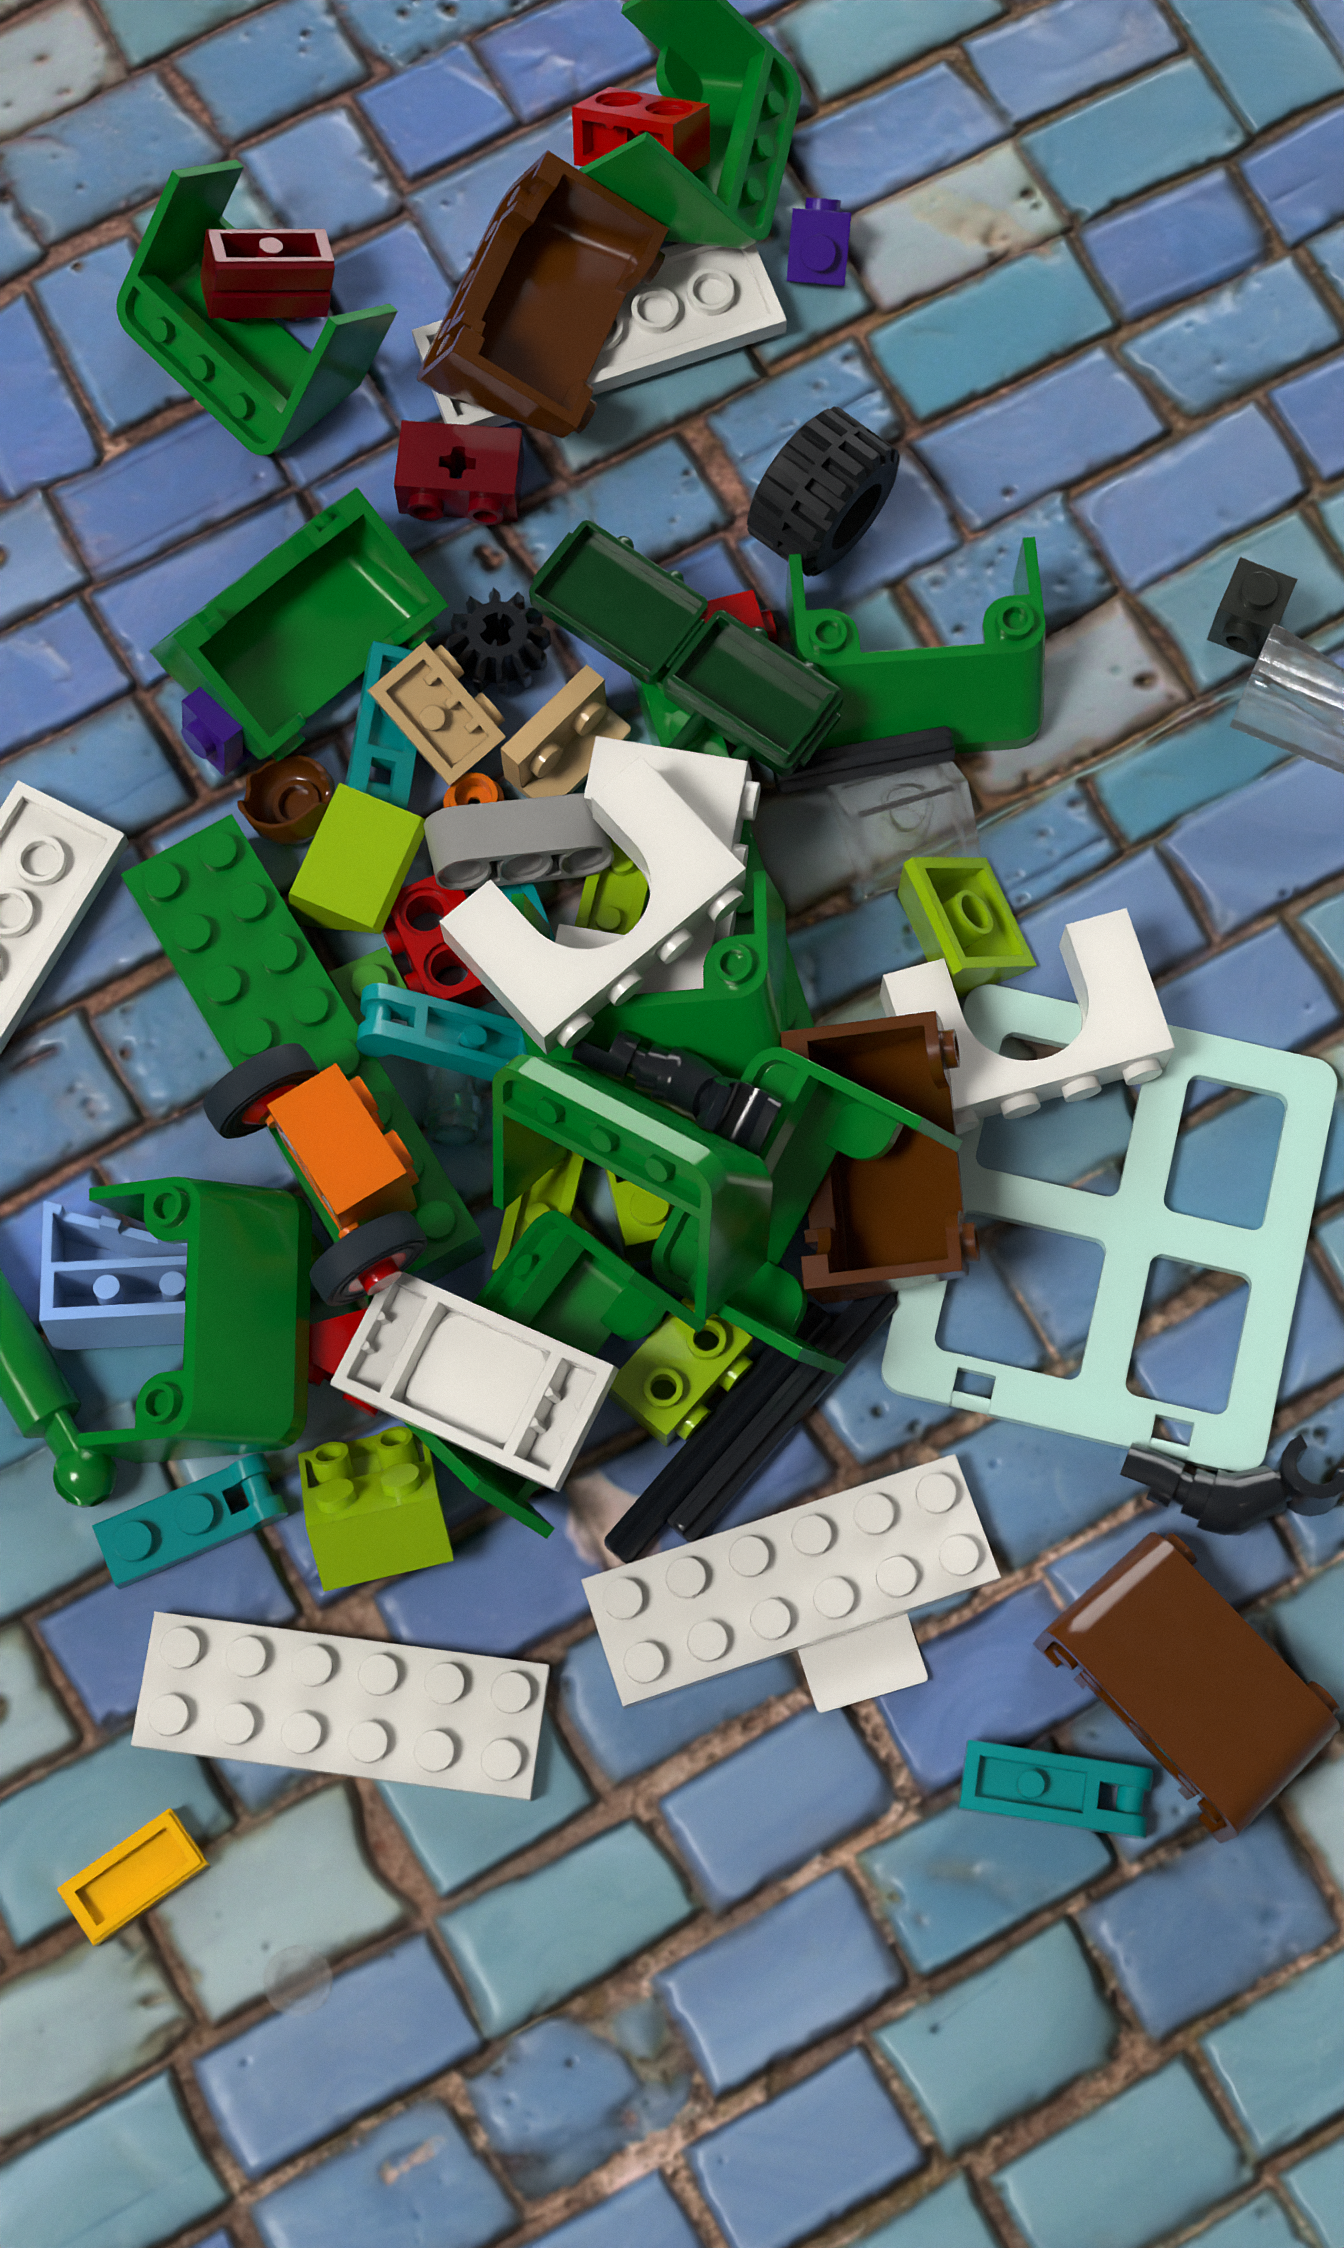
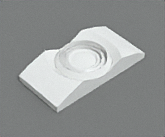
M403 1272L400 1278L392 1285L374 1295L330 1385L409 1425L436 1435L508 1471L559 1492L619 1369L612 1364Z

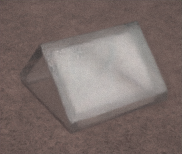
M953 762L826 786V791L864 898L899 888L903 863L911 857H982L968 780Z

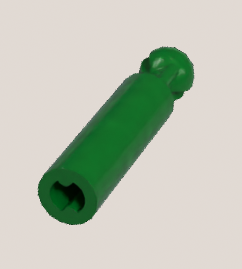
M0 1268V1398L23 1437L27 1439L44 1438L56 1458L53 1470V1482L56 1492L67 1503L81 1508L99 1505L111 1496L116 1486L118 1469L115 1459L112 1456L77 1447L78 1433L80 1431L73 1419L80 1410L82 1403Z

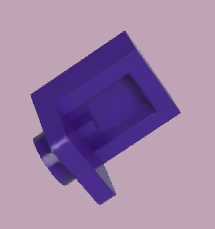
M806 197L805 209H792L786 281L845 286L852 213L840 212L841 200Z
M198 687L181 701V733L185 742L196 755L207 759L224 777L253 755L243 745V727L201 687Z

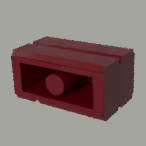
M206 229L200 279L209 318H222L229 322L238 323L248 318H281L290 322H298L306 317H328L331 297L330 290H332L335 265L325 229Z

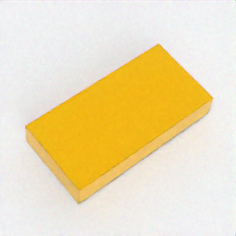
M169 1808L57 1888V1891L93 1946L98 1947L209 1867L210 1863L174 1809Z

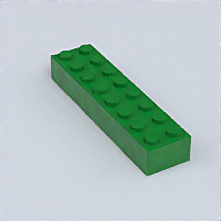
M233 815L226 816L121 873L135 905L231 1070L265 1050L283 1044L297 1043L309 1053L319 1073L337 1063L348 1081L356 1076L362 1079L378 1105L379 1110L376 1112L385 1126L381 1133L385 1135L391 1130L397 1133L414 1161L412 1168L420 1181L411 1186L418 1207L409 1213L416 1219L424 1231L428 1245L423 1254L404 1272L431 1284L484 1254L486 1250L479 1228L377 1057L367 1056L358 1050L356 1046L357 1023ZM267 1126L268 1134L334 1245L340 1240L338 1236L340 1231L282 1142L277 1128H269ZM375 1294L364 1297L368 1306Z

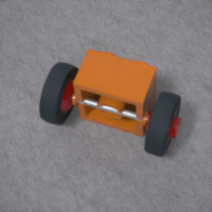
M288 1043L265 1050L242 1062L221 1078L208 1092L203 1102V1108L214 1129L223 1138H240L255 1133L267 1126L269 1128H277L282 1142L340 1231L338 1234L340 1240L320 1256L309 1273L314 1287L329 1306L344 1305L386 1289L397 1281L402 1273L423 1254L428 1245L426 1235L416 1219L409 1213L418 1207L411 1187L420 1182L412 1168L414 1161L394 1130L385 1135L381 1133L385 1126L376 1112L379 1110L378 1105L359 1076L348 1081L337 1063L319 1073L311 1056L300 1044Z

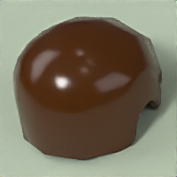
M296 753L288 754L278 762L272 758L257 770L256 773H249L246 776V793L244 800L237 801L238 809L260 837L283 846L305 843L315 837L335 793V782L326 768L315 759Z

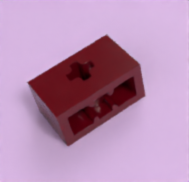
M401 420L394 479L399 514H409L411 517L422 521H435L442 517L468 518L472 522L481 525H496L502 521L518 522L524 467L522 429ZM457 475H462V478L457 479Z

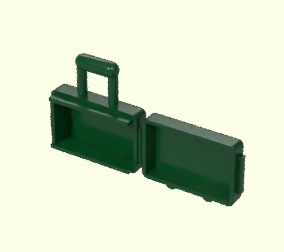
M590 520L582 521L573 533L569 532L532 579L533 584L529 589L531 605L536 610L645 684H655L666 669L671 668L663 680L664 696L690 714L691 717L667 748L685 751L705 724L737 746L730 758L747 761L752 756L778 775L788 777L799 764L803 767L807 764L840 720L841 715L838 712L843 705V691L820 675L819 668L814 662L804 661L802 663L768 640V634L764 628L759 626L750 628L724 610L716 611L706 623L705 619L708 615L707 599L684 583V577L680 571L669 570L667 572L634 550L633 541L627 536L616 538Z

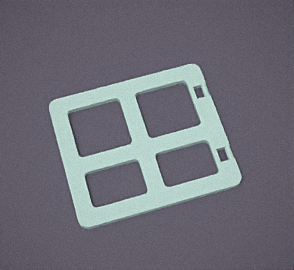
M992 984L981 985L973 989L966 998L962 1013L967 1026L975 1038L996 1054H999L1002 1041L1009 1037L1064 1049L1074 1041L1081 1031L1079 1004ZM1167 1024L1175 1049L1167 1066L1162 1068V1074L1140 1085L1119 1189L1113 1196H1102L983 1168L976 1160V1152L984 1118L978 1119L979 1125L957 1135L959 1139L963 1140L958 1154L965 1216L975 1214L1095 1242L1104 1251L1101 1274L1079 1375L1074 1379L1067 1380L940 1349L935 1342V1334L948 1281L945 1280L898 1291V1305L893 1313L881 1365V1377L886 1387L899 1396L945 1407L952 1406L985 1414L987 1417L1129 1450L1133 1442L1173 1459L1183 1461L1185 1464L1214 1471L1221 1469L1228 1473H1235L1258 1467L1264 1460L1337 1090V1077L1334 1070L1329 1064L1317 1058ZM1192 1080H1203L1276 1097L1284 1104L1285 1112L1262 1227L1257 1230L1244 1229L1172 1212L1164 1204V1195L1187 1084ZM1164 1258L1240 1276L1249 1285L1225 1411L1221 1414H1210L1132 1395L1126 1388V1378L1149 1267L1154 1259ZM957 1370L995 1379L991 1399L953 1390ZM1155 1417L1192 1426L1188 1446L1151 1437Z

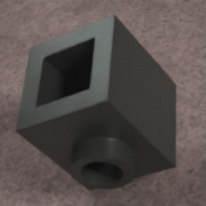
M1240 557L1218 607L1207 640L1263 662L1298 579Z

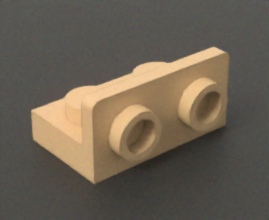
M424 641L368 689L367 692L443 781L450 786L506 738L498 728L505 719L482 692L474 699L458 681L465 672L442 645L432 651Z
M586 665L500 748L504 778L527 798L572 794L588 778L596 736L624 741L630 737V725L606 705L605 679L590 666Z

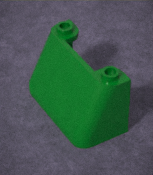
M356 487L309 520L164 637L149 652L160 666L189 694L198 687H201L243 727V745L255 757L261 760L271 755L278 762L305 741L304 736L299 730L307 723L306 719L365 671L368 650L373 641L398 646L405 642L409 649L412 650L439 629L433 619L449 605Z

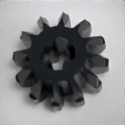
M494 587L489 593V602L486 604H482L479 600L469 596L466 602L468 614L453 613L450 623L452 632L455 634L450 635L446 641L448 652L452 657L456 658V661L465 672L460 679L473 676V686L479 693L491 682L497 684L498 692L504 697L509 691L510 681L515 680L528 689L532 683L530 670L544 671L547 666V654L544 650L551 646L550 630L547 627H542L544 623L543 614L534 607L525 609V600L519 591L507 602L501 601V595ZM496 639H501L502 646H497Z

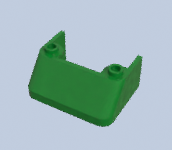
M630 0L623 4L621 14L660 50L656 65V83L661 95L710 104V163L691 173L654 137L645 132L578 170L669 228L663 241L746 249L764 240L771 230L801 101V84L795 69L727 0Z
M237 160L172 170L118 293L116 309L119 322L124 331L250 452L264 456L283 451L361 385L398 310L389 303L329 317L311 354L273 318H248L238 323L229 322L222 318H209L200 279L202 259L204 257L206 229H235L222 215L244 167Z
M1024 537L1022 539L1013 579L1015 595L1004 596L995 600L984 614L982 623L983 643L861 652L857 626L845 613L834 609L806 610L801 554H789L785 598L791 655L802 663L804 661L814 662L819 668V674L843 691V705L838 712L841 715L840 720L817 750L940 726L950 728L955 746V754L1023 748L1032 743L1041 730L1044 718L1045 615L1035 537Z
M766 870L753 871L754 934L729 936L721 939L711 947L703 965L704 988L634 994L619 1006H614L612 1002H609L591 1018L594 1021V1025L582 1039L610 1050L618 1032L624 1030L642 1038L640 1046L650 1050L653 1044L671 1051L674 1046H677L701 1057L723 1076L741 1079L749 1062L759 1052L772 1047H782L780 1032L789 1031L785 904ZM524 893L512 894V904L540 934L550 940V926ZM521 1027L527 1055L577 1063L571 1059L576 1044L567 1049L559 1044L546 1055ZM596 1071L598 1074L650 1100L651 1095L634 1088L636 1080L627 1076L622 1083Z
M772 1047L759 1052L749 1062L740 1079L775 1095L784 1102L760 1156L768 1168L772 1181L767 1262L723 1303L714 1314L797 1361L841 1376L847 1364L795 1336L805 1316L808 1298L803 1283L795 1275L778 1266L837 1151L859 1161L876 1160L884 1156L892 1148L903 1126L955 1152H958L963 1140L923 1117L786 1048ZM674 1206L654 1245L651 1258L652 1268L655 1276L663 1285L695 1302L699 1219Z
M518 1055L495 1073L492 1082L494 1206L504 1211L567 1155V1149L699 1219L694 1316L706 1321L767 1262L772 1181L766 1164L758 1155L598 1074L593 1069L577 1063L530 1055Z
M167 1177L89 1188V1201L145 1223L150 1234L161 1241L170 1244L187 1243L183 1370L156 1374L141 1388L136 1401L135 1428L78 1433L77 1447L140 1464L279 1451L293 1445L302 1435L307 1422L311 1291L309 1273L311 1270L312 1214L308 1204L299 1196L280 1188L186 1177Z
M557 1210L543 1213L529 1225L472 1302L591 1356L597 1354L612 1332L625 1341H635L651 1334L661 1324L666 1311L672 1313L698 1333L707 1323L694 1316V1312L662 1286ZM404 1422L473 1493L548 1539L555 1528L527 1501L529 1496L541 1484L508 1471L462 1447Z

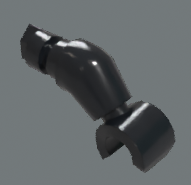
M624 1030L618 1032L610 1050L585 1039H581L576 1043L571 1058L573 1061L622 1083L627 1076L636 1080L634 1088L651 1095L650 1101L683 1118L694 1121L700 1127L710 1130L714 1134L747 1151L753 1152L759 1157L761 1156L784 1104L780 1098L740 1079L723 1076L701 1057L677 1046H674L671 1051L653 1044L650 1050L640 1046L642 1038Z
M1301 1434L1288 1443L1274 1471L1265 1465L1235 1473H1228L1218 1469L1216 1475L1197 1468L1193 1475L1183 1471L1185 1463L1132 1442L1120 1473L1122 1476L1150 1486L1146 1500L1168 1508L1170 1502L1182 1505L1180 1513L1198 1520L1197 1528L1229 1536H1240L1286 1511V1508L1296 1514L1310 1517L1325 1514L1337 1505L1344 1493V1468H1337L1331 1481L1326 1484L1311 1483L1299 1473L1296 1463L1301 1460L1307 1449Z

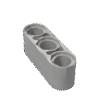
M582 793L452 806L432 813L423 824L436 883L441 888L448 890L476 889L483 886L489 880L496 886L585 877L603 871L614 860L610 837L593 819V813L586 804L584 794Z

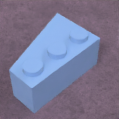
M43 1200L39 1322L53 1350L184 1344L187 1243H166L155 1238L148 1231L124 1226L119 1219L101 1215L100 1219L65 1211L63 1205Z

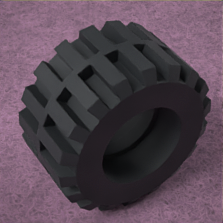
M832 407L822 411L806 422L787 441L766 470L755 491L747 518L749 534L787 562L789 554H801L803 574L808 577L819 575L839 562L858 543L880 513L890 495L897 476L900 462L899 451L841 408Z

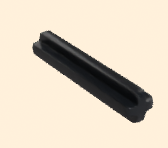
M940 726L816 750L804 767L799 764L790 776L782 777L773 771V777L778 792L780 794H789L950 763L955 760V746L950 728Z

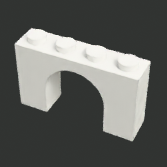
M596 736L584 793V800L591 812V796L642 755L746 868L748 845L739 844L744 819L754 821L760 797V783L751 781L752 774L748 761ZM736 909L720 922L715 923L709 918L692 933L695 939L691 946L673 962L665 964L662 960H659L642 975L645 981L635 994L704 988L703 965L705 957L715 943L723 938L733 936ZM558 924L555 943L570 948L591 949L611 944L625 935Z
M642 755L591 796L593 819L636 864L649 886L650 898L646 910L640 921L629 933L611 944L598 948L577 949L562 946L540 934L491 880L486 882L439 921L446 944L546 1055L559 1044L567 1049L580 1041L593 1027L594 1021L591 1018L609 1002H612L614 1006H619L630 999L643 985L645 979L642 975L659 960H662L665 964L676 960L693 943L695 937L692 933L709 918L715 923L720 922L730 915L744 899V895L741 892L745 889V866Z
M1127 908L1066 924L1059 948L1080 1007L1081 1031L1074 1041L1062 1051L1043 1059L1025 1061L1006 1058L989 1050L975 1038L963 1017L944 958L883 975L879 996L886 1017L936 1011L941 1018L944 1030L955 1029L960 1052V1068L950 1069L957 1135L979 1125L978 1119L1003 1113L1005 1119H1015L1035 1112L1041 1107L1040 1102L1060 1096H1064L1066 1102L1080 1101L1099 1093L1102 1090L1101 1085L1124 1079L1126 1085H1136L1150 1081L1162 1074V1068L1167 1066L1175 1046Z

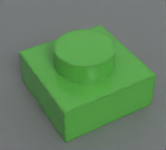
M386 946L329 972L336 990L358 1027L365 1021V1016L360 1011L362 990L367 985L384 983L407 989Z

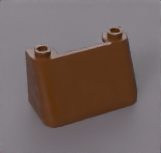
M547 150L511 185L497 206L421 364L417 381L441 395L559 438H564L573 431L580 434L590 422L597 407V402L591 399L593 386L587 382V379L627 293L639 282L648 285L659 272L665 259V254L659 249L669 228Z
M936 1011L780 1032L782 1048H786L923 1117L957 1137L950 1069L960 1068L959 1045L955 1029L944 1030L941 1018ZM903 1126L892 1148L884 1156L876 1160L859 1161L837 1151L808 1207L810 1229L804 1230L805 1243L813 1250H816L817 1254L801 1257L803 1283L806 1292L821 1304L856 1300L969 1275V1263L980 1261V1243L976 1223H966L958 1152L906 1126Z
M1149 1532L1043 1630L1033 1642V1645L1055 1668L1063 1663L1070 1670L1075 1669L1077 1666L1082 1670L1074 1678V1681L1082 1689L1088 1686L1182 1786L1178 1789L1180 1794L1186 1800L1199 1794L1202 1799L1197 1805L1202 1813L1196 1819L1221 1844L1237 1837L1340 1731L1341 1727L1335 1718V1715L1340 1711V1707L1334 1698L1318 1683L1310 1681L1306 1685L1193 1567L1197 1563L1196 1556L1179 1537L1169 1532L1163 1538L1155 1532Z

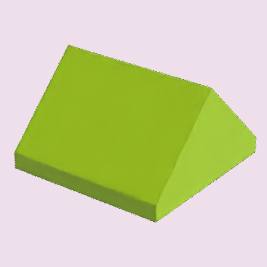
M339 783L289 892L288 909L299 926L381 934L425 835L423 825L425 819Z
M911 857L903 863L897 895L927 961L932 962L945 959L957 999L969 995L978 986L998 984L1026 973L1037 966L986 857Z

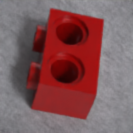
M608 87L572 106L574 165L584 167L645 132L654 137L691 173L710 163V104Z
M435 875L401 888L382 932L392 955L396 956L404 952L413 972L403 976L408 990L475 1009L497 1000L446 944L440 924L429 931H419L411 926L413 920L424 913H434L444 918L467 899L464 891L441 888L436 883ZM451 966L463 968L468 972L462 982L452 986L442 985L435 980L441 970Z

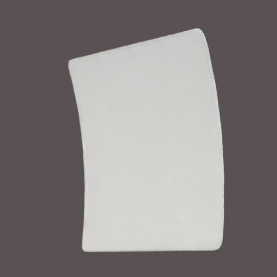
M907 1613L798 1650L816 1709L820 1713L917 1685L928 1680V1674Z

